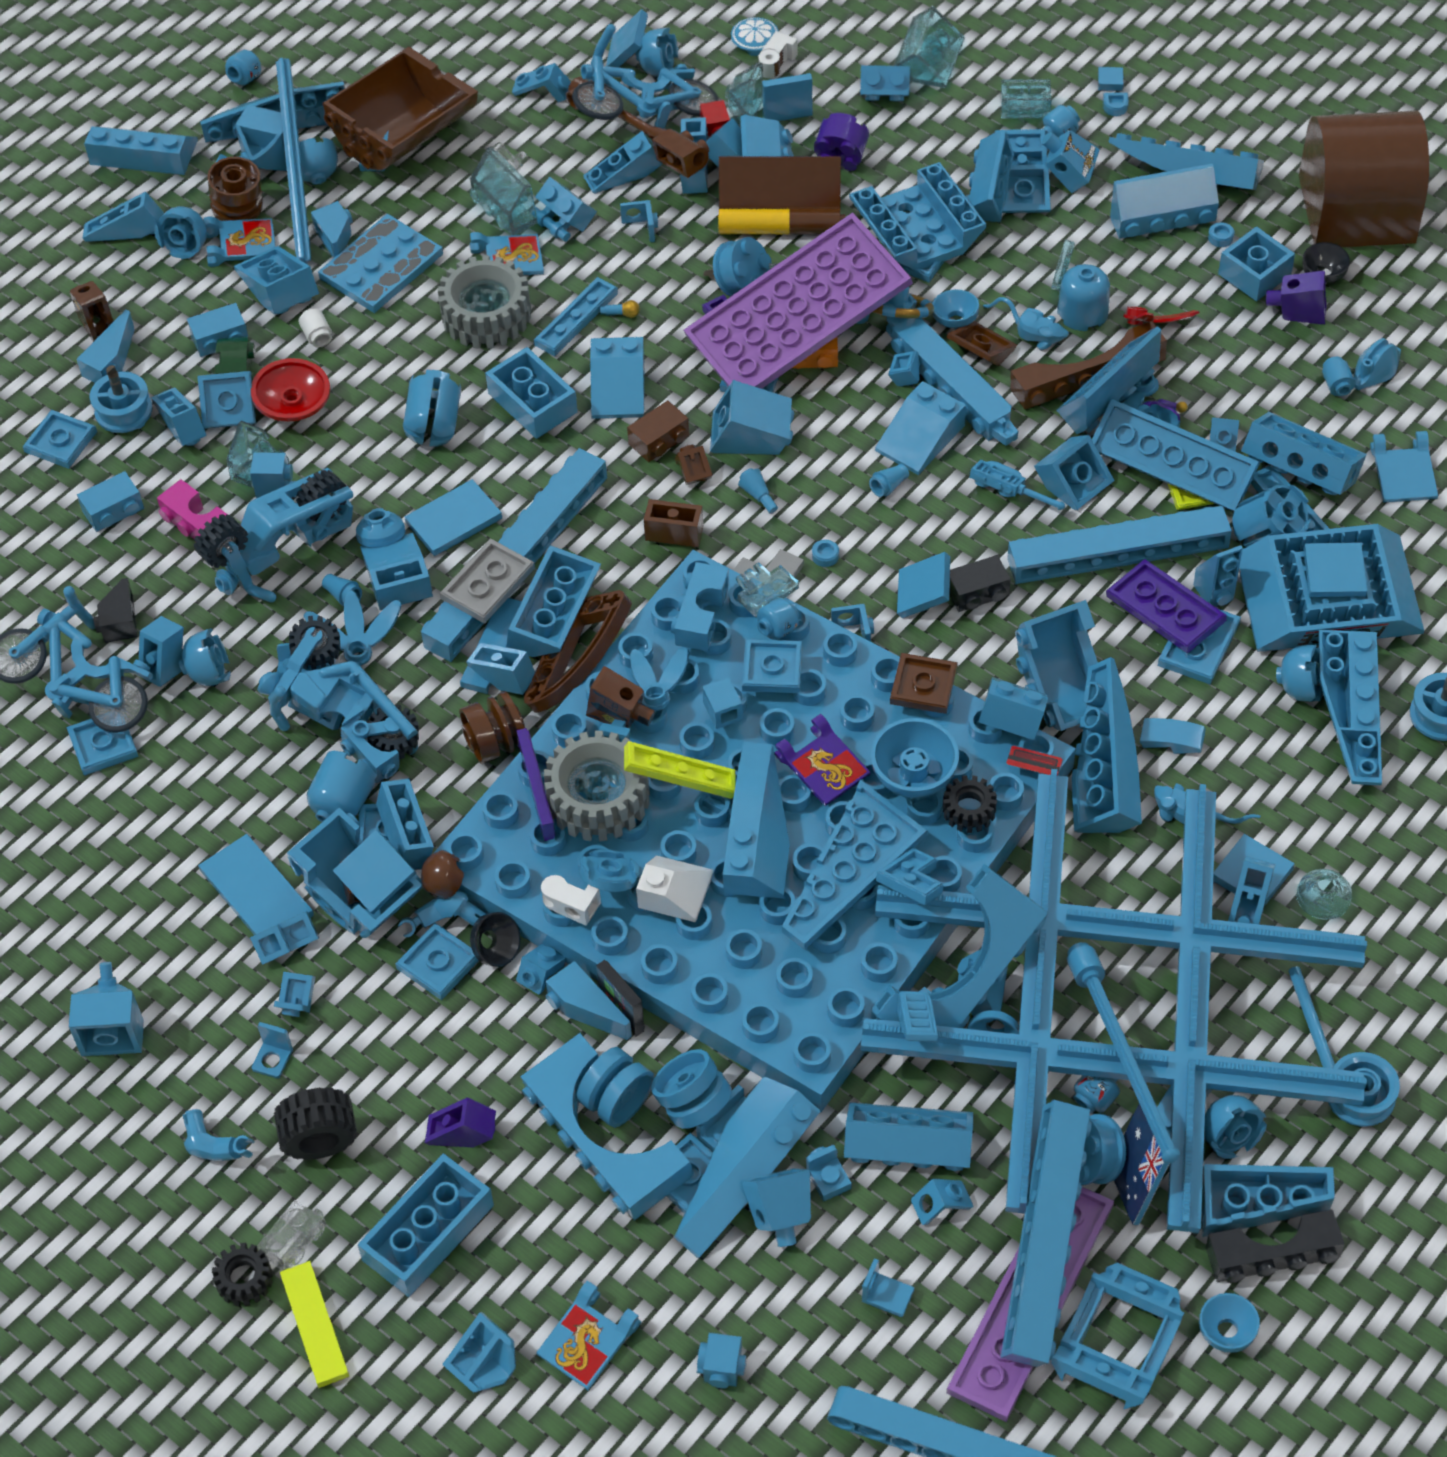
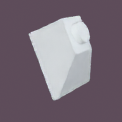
M655 856L646 863L636 888L638 908L696 922L714 870Z

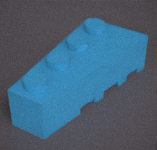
M1204 1164L1201 1207L1202 1238L1212 1233L1237 1228L1245 1229L1330 1210L1335 1199L1333 1167Z

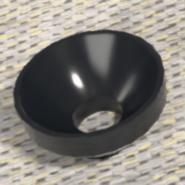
M1329 242L1311 245L1305 250L1302 258V267L1305 273L1316 272L1320 268H1326L1331 271V274L1325 275L1326 283L1335 282L1343 278L1350 266V257L1345 249Z
M492 912L481 916L475 922L470 934V945L473 954L481 963L493 967L505 966L518 954L521 942L520 931L516 922L509 915L501 912ZM485 931H488L492 936V944L489 948H485L481 943V937Z

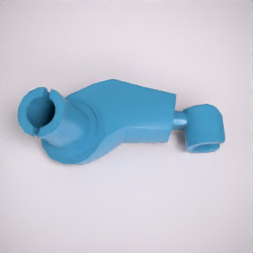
M457 891L450 898L443 899L437 897L414 912L416 917L413 919L410 917L403 918L398 927L403 923H410L412 930L403 935L404 937H410L420 924L426 928L443 918L456 917L458 915L473 926L486 913L468 901V894Z
M192 1109L183 1114L187 1131L184 1146L190 1155L215 1161L234 1160L242 1156L246 1158L252 1157L253 1153L245 1150L249 1143H255L253 1139L244 1135L237 1138L214 1137L206 1132L201 1110Z

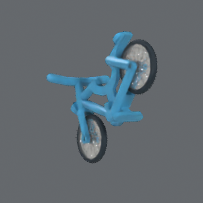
M609 24L599 39L591 63L583 64L581 67L582 78L589 79V81L592 80V82L579 84L572 94L575 106L585 115L598 120H610L619 116L623 110L622 96L637 107L642 118L647 119L649 116L657 114L655 126L665 128L671 111L679 109L686 114L700 117V104L719 101L712 88L703 82L693 80L695 70L688 69L685 64H679L674 69L662 68L657 82L645 83L635 78L636 73L632 69L604 66L603 55L605 49L616 31V27L613 24ZM613 77L620 78L624 84L642 91L641 97ZM665 89L669 91V95L654 98V92H660Z
M66 586L63 593L68 606L60 613L56 614L45 608L40 611L37 617V623L40 626L35 631L18 628L0 635V680L11 684L29 681L42 670L47 658L45 643L49 641L51 681L47 683L45 693L52 700L51 703L64 717L70 719L72 716V712L68 708L72 701L89 705V714L92 721L99 728L107 732L118 733L127 731L136 726L144 717L148 706L146 691L136 680L124 677V673H134L151 681L153 675L149 672L150 667L140 660H135L132 664L117 656L110 657L109 663L106 666L98 667L86 661L83 653L85 649L91 647L92 642L67 621L76 614L89 629L93 630L95 629L94 617L79 601L73 587ZM60 631L73 640L71 653L72 660L76 665L67 674L63 675ZM86 676L97 679L109 678L99 684L94 691L74 687Z

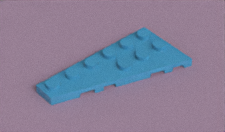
M860 780L852 800H849L845 808L844 815L839 824H836L821 852L814 871L807 878L800 897H797L784 921L782 933L805 950L877 883L876 876L878 871L910 849L915 848L927 837V830Z

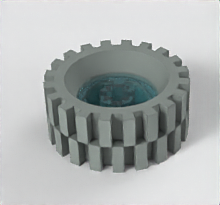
M482 256L483 260L476 261V257H471L468 264H464L463 261L456 263V270L450 267L446 271L447 277L442 276L440 280L441 286H438V298L444 329L447 333L450 332V337L455 341L460 337V343L465 346L469 342L473 343V348L479 349L481 344H487V349L494 348V343L496 342L503 346L508 344L507 338L510 337L512 340L518 338V330L524 332L527 328L526 322L530 323L531 305L527 278L523 276V271L520 267L515 269V264L510 260L504 264L503 258L497 256L495 261H491L490 256Z
M595 731V737H588L587 732L579 733L580 740L574 741L571 736L565 740L566 748L563 749L558 745L553 750L554 758L549 756L546 762L547 769H544L545 791L552 819L557 820V826L562 830L568 826L569 835L576 838L578 833L581 832L583 840L587 841L592 840V835H599V841H607V834L613 833L615 838L623 836L622 828L626 827L631 831L636 827L635 818L641 821L645 816L644 808L648 809L650 795L648 777L624 771V746L630 740L625 737L622 742H619L618 734L611 732L609 738L604 737L603 731ZM610 781L614 783L617 787H611ZM578 793H585V798L581 797Z

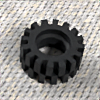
M967 775L962 776V782L958 778L954 779L953 785L949 783L943 794L944 818L949 820V825L952 828L957 824V830L962 832L963 827L967 828V833H972V828L976 827L977 832L982 831V826L984 825L987 828L990 826V821H993L995 818L997 805L996 791L993 792L994 787L991 784L986 786L987 780L983 778L980 782H977L978 776L972 775V780H968ZM972 798L978 800L981 806L975 810H966L961 808L958 803L962 799Z
M240 1243V1249H237L235 1244L231 1245L230 1253H227L225 1249L221 1251L222 1259L216 1257L214 1261L216 1267H212V1278L219 1295L223 1296L224 1301L230 1303L232 1300L234 1306H240V1301H243L245 1306H250L249 1300L253 1298L256 1303L261 1301L259 1295L263 1294L266 1296L269 1292L267 1286L272 1287L273 1283L271 1278L273 1277V1271L265 1252L262 1249L258 1251L257 1246L253 1244L248 1248L246 1243ZM244 1265L254 1268L255 1273L250 1281L243 1284L232 1282L231 1274L236 1268Z

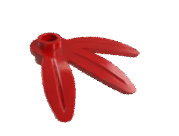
M1127 306V312L1123 314V317L1128 318L1127 323L1142 325L1143 322L1163 323L1182 321L1200 312L1193 310L1173 315L1154 316L1153 313H1148L1146 308Z

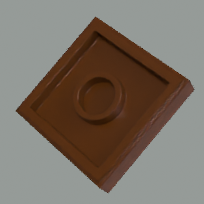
M901 653L890 696V704L947 714L958 662Z

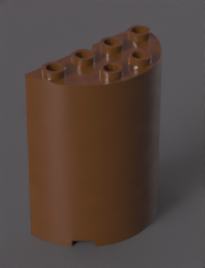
M407 47L323 103L325 111L324 120L331 127L348 157H353L366 169L384 170L471 111L477 103L478 91L449 72L445 75L442 74L437 64L411 47ZM388 132V140L386 141L383 138Z

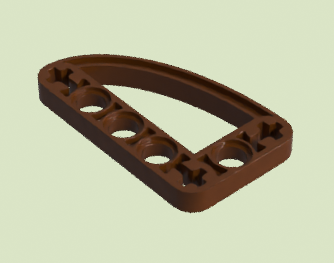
M617 590L586 597L561 651L542 656L524 697V702L533 712L545 711L564 700L574 688L578 687L603 658L620 631L632 605L631 600L623 591ZM603 622L588 648L563 676L584 626Z

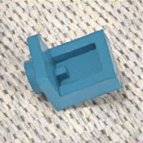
M541 944L522 957L516 981L533 992L540 994L544 991L547 978L564 967L566 957L557 953L553 948Z
M283 972L279 1001H274V1007L282 1008L281 1014L296 1017L300 1016V1011L310 1012L315 976Z

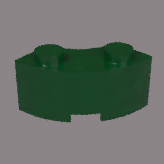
M250 337L217 340L215 352L219 354L220 360L219 365H215V374L251 371L252 359L256 358L255 344L250 343ZM251 372L253 381L255 375L254 372Z

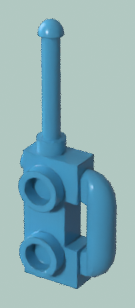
M980 460L971 468L969 478L974 479L975 484L980 487L990 486L998 489L999 494L1004 497L1025 494L1054 506L1058 510L1065 508L1064 502H1059L1026 488V485H1024L1026 478L1022 477L1019 471L996 461L985 462Z

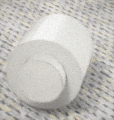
M319 309L304 311L299 318V325L308 342L318 348L329 344L332 340V330L322 311Z

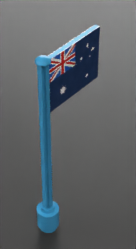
M1080 942L1069 948L1067 963L1077 985L1089 989L1139 1101L1124 1134L1126 1144L1124 1167L1120 1175L1114 1180L1132 1225H1139L1169 1164L1179 1159L1180 1151L1175 1148L1101 985V981L1105 977V970L1093 947L1085 942Z

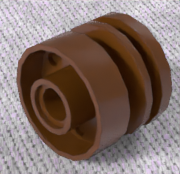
M227 157L214 163L209 169L207 177L211 201L210 206L214 216L221 221L257 218L263 209L261 176L257 165L242 157Z
M506 691L498 693V703L492 696L487 698L488 712H485L478 702L459 709L464 738L470 750L482 765L500 757V743L508 753L514 752V743L519 748L517 730L525 729V724L518 707Z

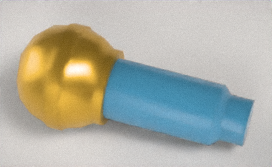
M634 300L626 301L623 304L600 307L601 314H623L630 318L636 317L640 311L639 304Z

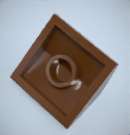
M975 321L947 335L948 339L998 367L1017 346L1014 342Z

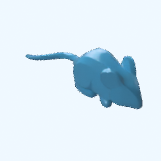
M999 297L991 304L983 305L985 308H991L999 302L1007 303L1017 324L1019 336L1026 341H1038L1037 347L1040 350L1047 349L1052 344L1061 341L1069 335V332L1060 324L1054 323L1056 320L1054 316L1045 318L1043 317V312L1037 309L1028 308L1019 317L1012 301L1005 297Z
M1176 783L1174 789L1169 786H1155V799L1159 806L1162 820L1169 822L1175 818L1184 824L1186 791H1184L1182 785ZM1216 812L1215 819L1239 824L1248 819L1260 818L1261 816L1250 814L1234 819Z

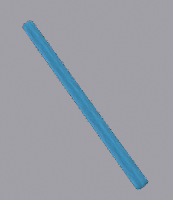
M279 58L276 61L295 252L296 258L307 264L311 261V250L291 62L289 59Z

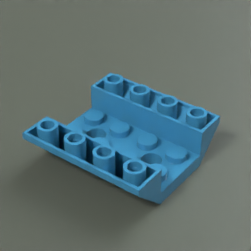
M940 162L918 169L916 186L880 198L872 186L849 194V198L889 254L897 262L914 270L916 268L924 269L930 267L936 261L944 262L963 255L986 228L984 220ZM928 238L935 240V243L931 245L925 242H928Z

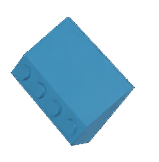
M1157 326L1129 342L1056 410L1076 434L1085 430L1088 433L1100 424L1098 418L1105 413L1111 399L1117 401L1122 396L1127 398L1137 389L1135 384L1140 379L1145 381L1155 372L1153 367L1160 360L1161 329Z

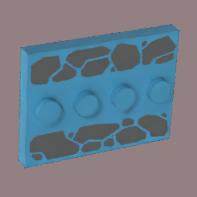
M386 214L318 271L319 279L375 313L443 255V248L391 215Z

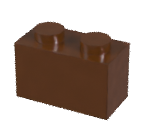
M667 400L627 427L628 444L649 463L656 457L662 456L677 443L683 442L689 436L688 417Z
M649 499L643 520L645 541L699 547L704 527L703 506Z

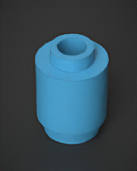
M1339 356L1331 357L1323 363L1322 374L1330 393L1334 396L1349 394L1354 389L1356 383L1348 363Z

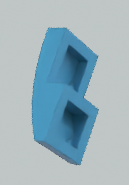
M1144 718L1140 743L1143 748L1171 747L1174 754L1201 753L1206 729L1202 725L1187 721Z
M308 911L262 931L250 937L263 965L319 939V936Z

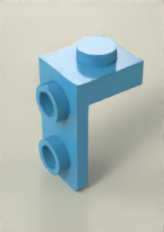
M553 63L547 66H540L534 71L520 74L515 80L512 93L517 96L545 86L556 101L561 102L566 100V92H568L571 82L557 64Z

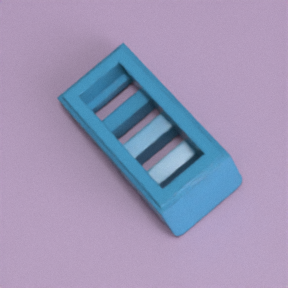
M901 991L898 996L897 1015L906 1040L937 1041L938 1032L929 993Z

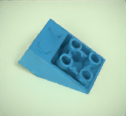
M413 533L405 534L397 542L384 547L360 546L379 610H383L394 600H399L401 605L433 597L430 577Z

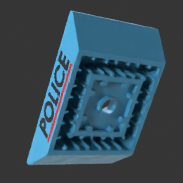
M1379 524L1269 535L1242 550L1239 574L1257 652L1289 649L1304 645L1317 646L1319 645V630L1377 632V639L1424 634V627L1401 537ZM1310 543H1361L1367 583L1366 596L1309 597L1304 545Z

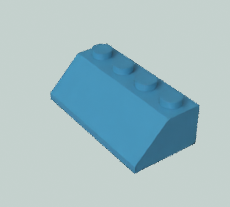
M91 126L84 145L90 165L185 175L198 139L193 136Z
M1213 164L1114 181L1110 218L1118 238L1134 237L1216 221L1219 201Z
M550 545L508 628L506 648L527 651L530 657L560 652L600 570L601 564Z
M849 1102L844 1158H851V1161L857 1163L880 1160L883 1164L892 1166L899 1165L901 1162L913 1163L914 1166L919 1168L941 1165L953 1171L962 1170L963 1167L970 1168L973 1112Z

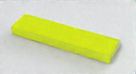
M630 741L624 746V771L729 799L734 797L736 785L735 769Z
M308 1261L281 1271L280 1275L318 1388L350 1377L311 1262Z

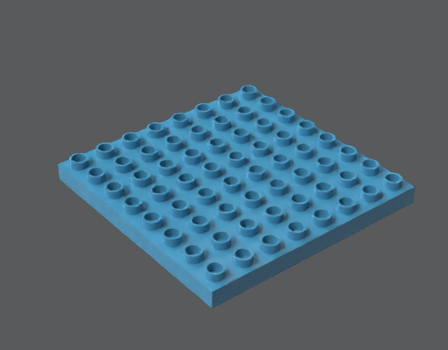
M692 550L613 642L588 677L572 690L531 738L544 789V769H547L546 762L549 756L554 758L553 750L558 745L563 749L566 748L565 740L571 736L574 741L580 740L579 733L587 732L588 737H595V731H599L603 723L586 716L590 687L594 682L593 675L600 673L603 666L637 685L630 663V653L632 650L637 649L649 662L658 683L671 658L678 649L682 648V646L675 645V634L671 633V624L673 617H678L680 612L678 611L681 594L685 595L687 591L685 583L688 572L693 573L696 562L728 567ZM729 568V588L723 607L709 605L701 608L706 611L715 612L716 629L709 651L688 648V664L679 683L669 692L670 703L663 709L655 711L649 726L634 720L630 727V741L734 769L732 766L733 762L737 761L740 763L743 742L773 744L775 753L778 750L775 745L785 738L791 744L795 753L817 739L810 730V727L813 726L811 720L822 714L827 719L833 732L871 772L862 781L927 830V837L915 849L937 859L936 869L928 873L927 876L943 883V891L971 894L966 887L984 864L997 873L1035 821L1038 774H1043L1008 765L1006 762L1011 747L1017 746L1062 758L1063 761L1058 776L1065 777L1068 776L1074 767L1076 748L1039 729L1035 740H1031L979 723L985 701L953 685L947 714L891 705L890 696L900 657L795 602L793 603L799 611L798 626L794 631L779 640L803 641L800 693L742 691L745 640H773L762 635L758 630L757 613L759 609L777 598L791 600ZM729 677L742 702L743 720L716 729L703 703L702 686L708 685L714 680H722ZM907 718L927 719L947 729L954 737L959 749L958 766L949 783L953 785V780L956 778L962 782V776L966 775L968 780H972L973 775L978 776L977 782H980L983 778L987 780L986 786L991 784L994 787L993 792L996 791L997 805L995 818L993 821H990V826L986 828L983 825L982 831L979 832L974 827L972 828V833H967V828L963 827L962 832L958 831L957 824L952 828L949 825V820H945L943 812V794L946 791V786L937 793L924 798L902 797L888 790L877 778L871 763V747L877 734L887 725ZM519 752L434 852L445 850L460 859L456 864L463 871L464 878L458 891L468 894V901L486 914L501 912L509 915L518 925L520 936L537 946L543 944L553 948L557 953L566 957V963L571 964L575 961L588 976L597 981L596 965L603 960L608 961L642 1000V1007L760 1077L763 1078L765 1076L798 1090L821 1112L865 1054V1051H860L864 1018L880 1020L871 1008L889 985L900 991H911L958 926L875 916L878 885H883L877 882L805 950L782 933L784 921L797 897H800L807 878L814 871L821 852L836 824H839L844 815L845 808L849 800H852L858 784L827 806H824L792 769L780 762L775 756L790 843L784 899L724 894L723 869L730 820H728L729 798L648 777L650 790L648 809L644 808L645 816L641 821L635 818L636 827L631 831L626 827L622 828L623 836L615 838L613 833L607 834V841H599V835H592V840L587 841L583 840L581 832L578 833L576 838L569 835L568 826L562 830L557 826V820L554 819L555 837L552 840L544 841L521 752ZM608 774L588 775L580 779L573 786L570 794L576 801L584 804H602L604 782L621 781ZM711 796L712 799L723 802L725 807L717 814L703 806V799ZM966 798L960 800L958 805L966 810H975L981 806V803L978 800ZM605 849L618 851L624 854V859L630 861L631 858L639 866L638 882L633 888L618 892L600 890L601 904L587 926L550 910L543 903L541 884L549 876L558 875L563 877L570 885L582 890L587 888L588 884L582 880L579 869L581 858L584 855L588 857L589 852ZM655 856L714 870L696 922L638 908L636 888L646 863Z

